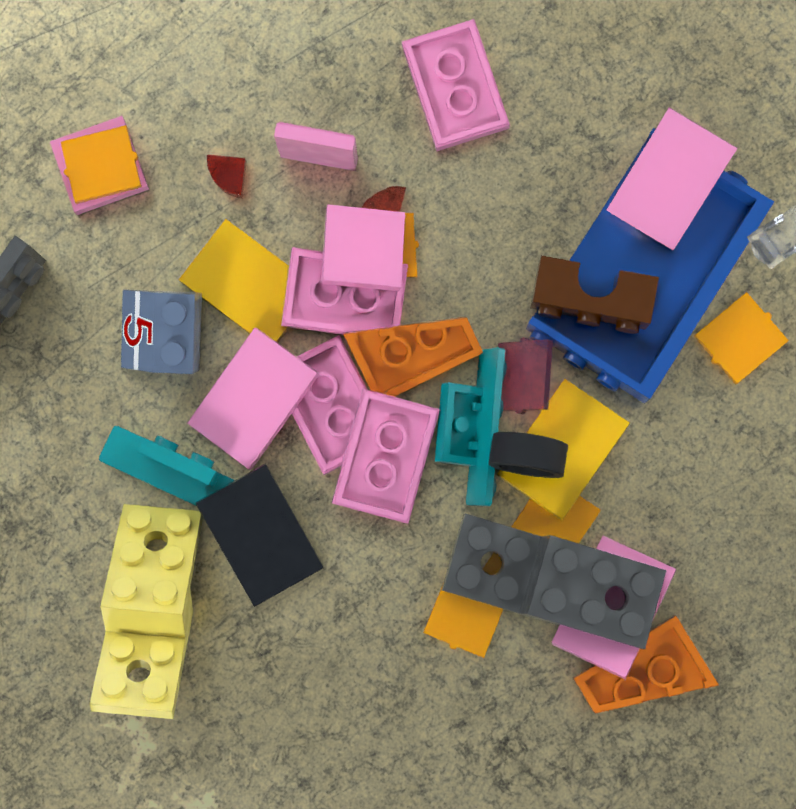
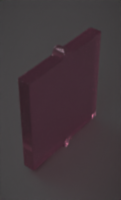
M522 337L518 342L498 343L499 348L505 349V361L507 364L506 375L502 383L501 399L503 401V411H515L517 414L523 415L527 410H548L553 341L548 339L531 341L528 338Z

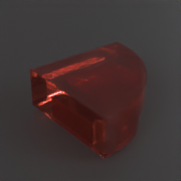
M207 155L208 170L216 185L228 195L243 199L246 159Z
M391 186L381 190L368 198L362 208L400 212L406 187Z

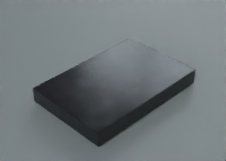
M266 463L196 502V506L254 607L324 568Z

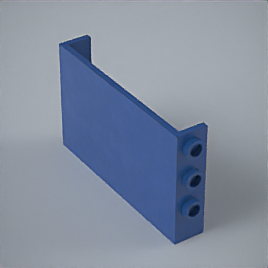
M653 128L639 153L569 260L580 262L579 285L586 294L592 297L609 295L613 290L614 279L619 270L659 277L651 324L645 330L639 329V333L632 334L616 330V324L600 322V326H587L577 323V317L562 315L561 319L541 317L538 315L537 310L526 327V330L531 332L530 339L545 349H550L551 346L555 347L565 354L563 359L571 366L579 370L587 367L598 374L596 380L612 391H617L620 388L644 404L651 399L774 203L773 200L748 186L747 180L742 175L734 171H723L674 250L606 211L656 128Z

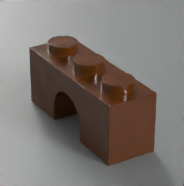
M541 255L530 309L538 310L539 316L550 319H561L562 315L577 317V323L587 326H600V322L616 324V330L632 334L639 333V329L645 330L651 324L659 277L619 270L614 279L612 292L604 297H592L586 294L579 285L580 262Z

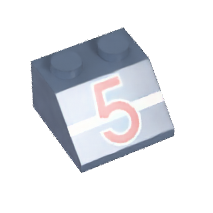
M123 290L121 368L152 373L194 374L200 370L202 293Z

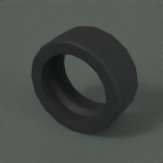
M496 432L493 434L489 466L502 471L527 476L562 478L564 476L568 444L540 435L520 432Z

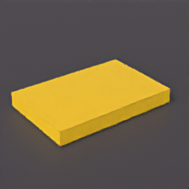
M225 219L178 280L191 291L202 293L203 300L249 334L254 328H258L278 343L290 328L281 326L289 265Z
M564 379L526 432L528 434L553 438L568 444L564 476L562 478H543L499 470L497 476L562 521L625 432L630 422Z

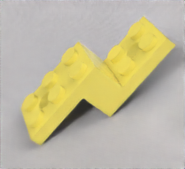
M123 504L100 606L106 632L90 699L91 712L166 719L174 718L193 615L190 585L203 521L200 511ZM155 539H161L167 543L159 551H151L146 548V545ZM136 668H146L150 671V675L140 682H134L128 678L129 673Z

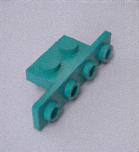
M495 347L482 350L483 353L479 355L476 386L450 382L442 383L435 462L469 466L466 505L491 506L492 498L496 492L495 468L489 466V457L493 434L498 432L499 419L503 413V401L501 399L502 383L507 371L504 348Z
M119 426L113 427L99 456L101 462L195 506L196 502L235 481L213 470L214 461L193 452L189 459L176 453L179 445L157 435L153 442Z

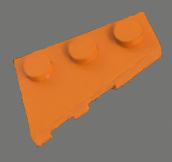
M467 317L343 333L369 389L394 397L483 353Z
M675 615L650 630L646 648L639 650L626 680L596 665H592L572 677L595 714L662 697L684 694V692L719 686Z

